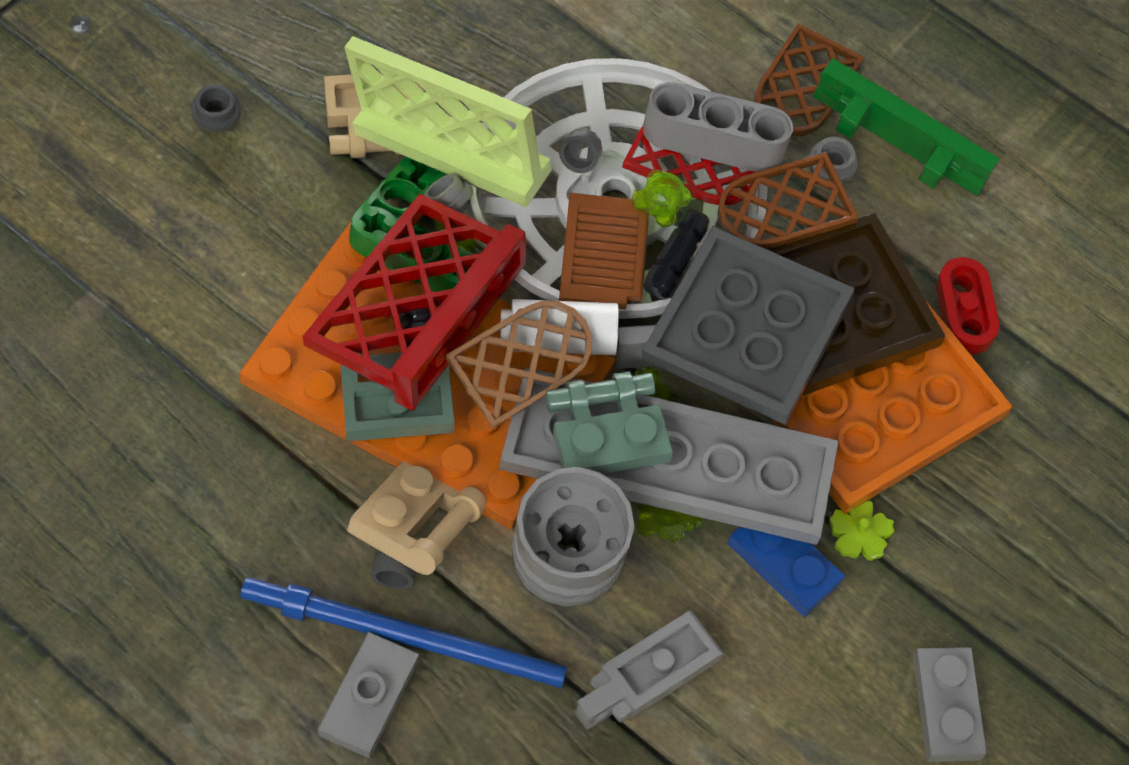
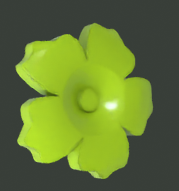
M866 501L846 514L836 509L829 518L832 535L839 537L834 547L842 556L857 558L862 553L869 561L882 558L884 549L887 546V542L884 539L891 537L895 531L893 528L894 521L887 519L883 513H877L872 517L873 503L871 501Z

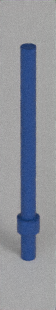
M246 577L242 586L240 598L281 609V615L299 621H304L306 617L366 634L370 632L384 639L562 688L567 667L317 597L313 595V589L292 583L286 588Z

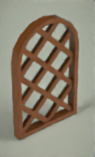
M800 24L796 25L764 76L761 77L754 97V102L759 104L774 100L777 108L784 111L790 118L804 115L807 126L793 127L792 136H805L817 131L827 118L831 116L833 110L824 103L812 107L807 106L804 95L815 93L820 81L819 71H823L828 63L815 65L811 53L826 50L830 61L832 58L837 60L836 53L846 58L839 60V62L845 66L853 65L852 70L857 72L864 59V56ZM798 37L801 47L789 49L795 38ZM805 38H807V39H809V40H811V41H813V42H815V43H817V44H816V45L808 46L807 41H806ZM804 54L808 66L793 69L789 57ZM783 59L786 70L774 72ZM811 73L816 85L801 88L796 76ZM789 77L794 89L778 92L774 80ZM768 82L771 94L760 95L765 84ZM797 96L801 109L786 111L781 99ZM824 112L814 123L811 114Z
M826 152L745 175L731 182L721 195L717 211L720 225L725 232L764 249L775 248L857 223L859 219ZM817 164L813 174L801 170L802 168ZM823 166L831 182L818 177ZM785 174L781 181V184L771 179H768L774 176ZM792 174L809 181L804 193L786 186ZM753 183L748 193L738 189ZM759 184L777 190L771 203L754 196ZM815 184L832 191L827 203L809 196ZM783 193L800 200L795 213L777 206ZM730 194L745 200L739 212L724 207L725 200ZM837 194L845 211L833 206ZM750 203L768 210L762 222L745 215ZM806 203L823 210L818 222L801 216ZM773 213L791 219L786 232L768 225ZM829 213L841 217L840 219L825 223ZM726 216L735 219L733 225L729 223ZM741 222L759 229L754 239L746 237L737 231ZM797 222L810 227L792 233ZM764 232L777 237L761 240Z

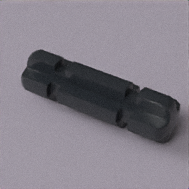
M688 209L683 213L678 222V228L673 230L656 259L657 263L652 265L645 277V291L659 299H665L670 295L676 285V279L680 278L696 251L697 243L701 242L708 230L709 218L695 209Z

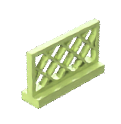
M354 36L351 37L344 48L361 107V112L352 123L355 135L446 174H456L460 180H466L474 186L527 208L552 171L550 158L538 153L532 109ZM372 65H374L383 75H381ZM416 83H418L426 91V93ZM396 88H398L408 99H406ZM460 101H462L470 109V111ZM435 102H437L451 117H449ZM504 119L515 123L516 129H513ZM480 121H482L496 135H493Z

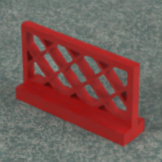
M419 194L302 336L304 346L394 391L395 402L414 411L448 367L449 362L446 359V355L467 342L525 266V231L507 223L500 232ZM424 214L441 222L444 230L415 236L413 226ZM477 239L487 244L482 253L462 257L459 256L456 242ZM448 244L452 256L451 259L423 264L419 249ZM412 251L416 266L390 271L386 270L384 262L390 255ZM456 272L459 282L453 289L431 293L428 277ZM420 279L423 295L394 300L391 289L392 284ZM384 287L387 302L357 307L355 298L362 290ZM419 308H428L430 319L424 326L402 330L398 314ZM391 315L395 331L368 337L364 336L361 321ZM354 323L358 339L336 343L324 336L331 327ZM399 345L401 356L391 369L370 360L368 351Z

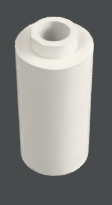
M512 299L511 309H501V321L528 305L550 300ZM559 301L573 307L586 320L592 334L591 355H616L618 341L617 303ZM542 309L530 312L522 318L539 321ZM548 309L546 323L565 328L567 314L557 309ZM573 319L571 329L582 332L579 324ZM512 323L500 330V339H509ZM518 324L515 342L534 346L537 329ZM544 330L541 348L560 353L563 335ZM570 337L566 354H585V340ZM513 349V352H523V351H519V350H514V349Z

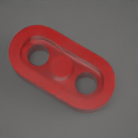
M967 257L953 258L944 264L936 281V292L942 321L970 354H980L991 347L1000 328L990 277L985 267L978 261ZM954 286H962L967 292H960ZM963 329H971L976 333L977 336L970 335L966 333Z

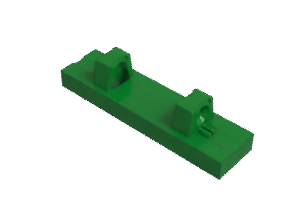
M834 58L831 59L821 74L813 97L841 114L840 121L835 127L836 131L852 139L862 126L923 163L924 170L918 177L920 182L935 189L944 176L978 196L1000 158Z

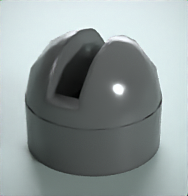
M577 129L568 134L559 149V156L564 166L575 173L591 171L602 156L601 139L595 132L586 129ZM583 142L588 145L587 159L580 158Z
M378 551L373 560L370 577L381 586L405 589L414 584L416 571Z

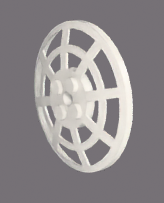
M613 58L588 59L562 64L536 74L511 90L504 98L528 107L544 96L565 88L582 85L586 112L561 119L536 136L538 153L550 158L551 172L558 177L555 198H533L526 208L505 198L482 196V189L470 184L473 192L468 200L472 218L488 226L486 216L515 218L519 229L525 231L527 243L546 261L532 276L522 269L514 280L531 293L545 300L559 301L560 291L551 286L561 278L564 245L557 252L552 249L540 236L531 218L559 217L566 229L570 192L602 196L606 191L618 190L623 192L628 199H635V208L649 211L647 246L657 239L666 243L673 230L678 228L670 224L675 203L690 201L696 198L622 168L623 161L632 144L612 142L609 126L633 128L640 131L644 123L645 114L619 109H606L602 83H624L653 89L659 84L674 82L710 91L708 88L675 70L648 62ZM504 119L513 129H516L515 123ZM482 123L493 135H496L491 129H489L484 123ZM589 128V131L595 132L601 139L602 156L591 171L575 173L564 166L559 153L552 149L551 146L577 129ZM650 143L653 152L664 150ZM588 147L582 149L580 158L587 159ZM638 147L633 158L645 155V150ZM680 153L689 164L701 162V159L698 157ZM662 158L657 159L663 172L668 171L666 166L661 162ZM650 161L640 164L654 170ZM705 168L694 171L698 178L693 180L695 185L711 181ZM739 168L741 173L749 171L746 169ZM729 170L716 175L718 179L731 176L733 173ZM729 184L722 186L723 190H725ZM759 184L754 196L767 201L768 187ZM715 188L705 191L707 193L718 195ZM703 202V214L709 218L708 230L701 242L697 243V249L687 266L695 258L712 226L715 227L718 218V205ZM750 203L748 217L762 222L766 209ZM746 225L743 235L754 239L759 229ZM645 270V273H644V283H645V277H646V275L648 274L649 270ZM643 286L642 301H630L631 304L626 305V310L618 309V319L647 318L661 315L671 298L652 302L650 294L645 291Z

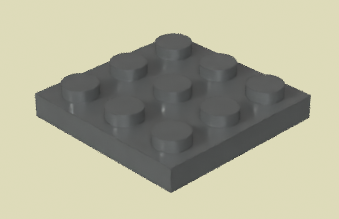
M712 226L642 349V360L786 425L852 301L855 288Z

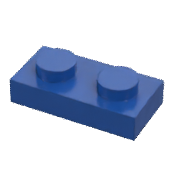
M739 527L732 533L727 543L804 618L838 588L845 577L839 569L810 543Z

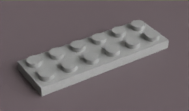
M536 370L535 372L537 374L555 377V374L548 373L540 370ZM522 378L518 396H524L527 382L525 378ZM534 381L530 398L551 384ZM543 397L514 415L509 426L499 470L539 479L556 469H562L553 436L554 423L571 420L569 409L549 412L546 398ZM636 397L638 408L660 405L673 455L671 462L603 474L621 488L629 501L810 544H818L822 533L838 446L837 440L655 397ZM616 401L589 405L591 417L618 412Z

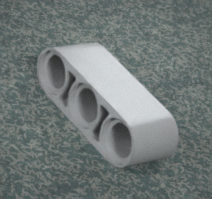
M666 82L657 85L650 93L643 123V133L652 145L659 148L759 172L782 164L793 133V123L784 111L775 107L679 83Z

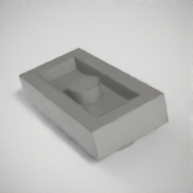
M917 648L913 655L926 762L981 761L987 752L972 648Z

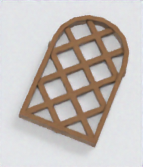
M540 301L517 310L515 314L448 353L446 359L463 383L467 393L472 397L493 429L545 397L546 391L558 389L565 385L566 382L575 378L585 368L592 353V334L586 320L573 307L559 301ZM542 309L539 321L522 318L530 312ZM548 309H557L567 314L565 328L546 323ZM573 319L579 324L582 332L571 329ZM512 323L508 340L492 337L493 334ZM518 324L537 329L534 346L515 342ZM544 330L563 335L560 353L541 348ZM570 337L585 340V354L583 358L566 354ZM480 343L477 359L460 355ZM487 343L506 347L503 365L484 361ZM513 349L532 354L529 372L510 367ZM539 355L558 360L555 377L535 373ZM565 362L579 365L570 374L561 379ZM459 363L475 366L472 383ZM482 368L501 373L498 391L478 386ZM508 375L527 379L523 397L504 392ZM534 381L551 384L530 398ZM479 394L496 398L493 414H491ZM502 400L520 404L499 417Z

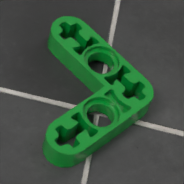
M405 156L354 213L349 232V243L352 248L359 254L368 257L407 209L393 207L386 200L400 198L411 205L419 194L424 195L427 188L436 180L445 176L446 173ZM414 177H417V178L421 177V178L418 180V184L415 185V184L413 183ZM417 225L413 226L415 236L431 233ZM448 244L420 249L430 256V258L422 260L423 264L452 258ZM457 246L460 257L473 254ZM405 252L390 255L384 262L386 268L390 270L416 266L415 260L406 255ZM456 272L427 278L430 290L434 292L453 289L459 282ZM420 279L413 280L414 282L421 285Z

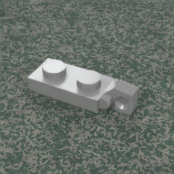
M691 610L687 611L602 665L600 673L594 676L590 682L595 690L577 701L578 706L574 713L586 730L609 718L612 714L619 723L630 716L633 718L720 662L724 653Z

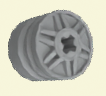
M581 467L556 469L533 483L522 497L511 548L514 569L529 591L545 602L564 607L588 604L609 591L620 576L635 527L631 504L621 488L602 473ZM561 541L566 545H571L574 542L580 545L578 551L573 547L563 551L559 548Z

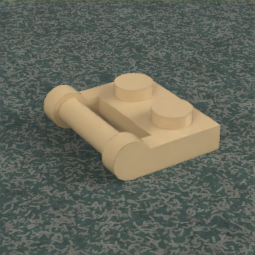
M403 460L351 516L347 532L412 570L423 575H429L441 564L444 550L466 524L477 521L485 512L487 500L483 493L476 488L464 487L457 491L434 478L427 469L413 466ZM439 507L448 512L427 538H420L418 540L412 538Z

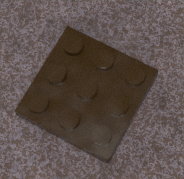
M875 212L860 217L855 224L766 249L855 288L853 299L802 394L803 396L942 345L945 338L943 330Z

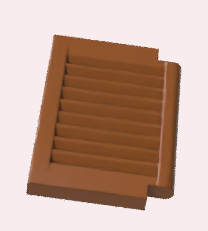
M570 192L559 301L617 303L618 309L626 310L627 301H642L649 223L648 210L635 208V199Z

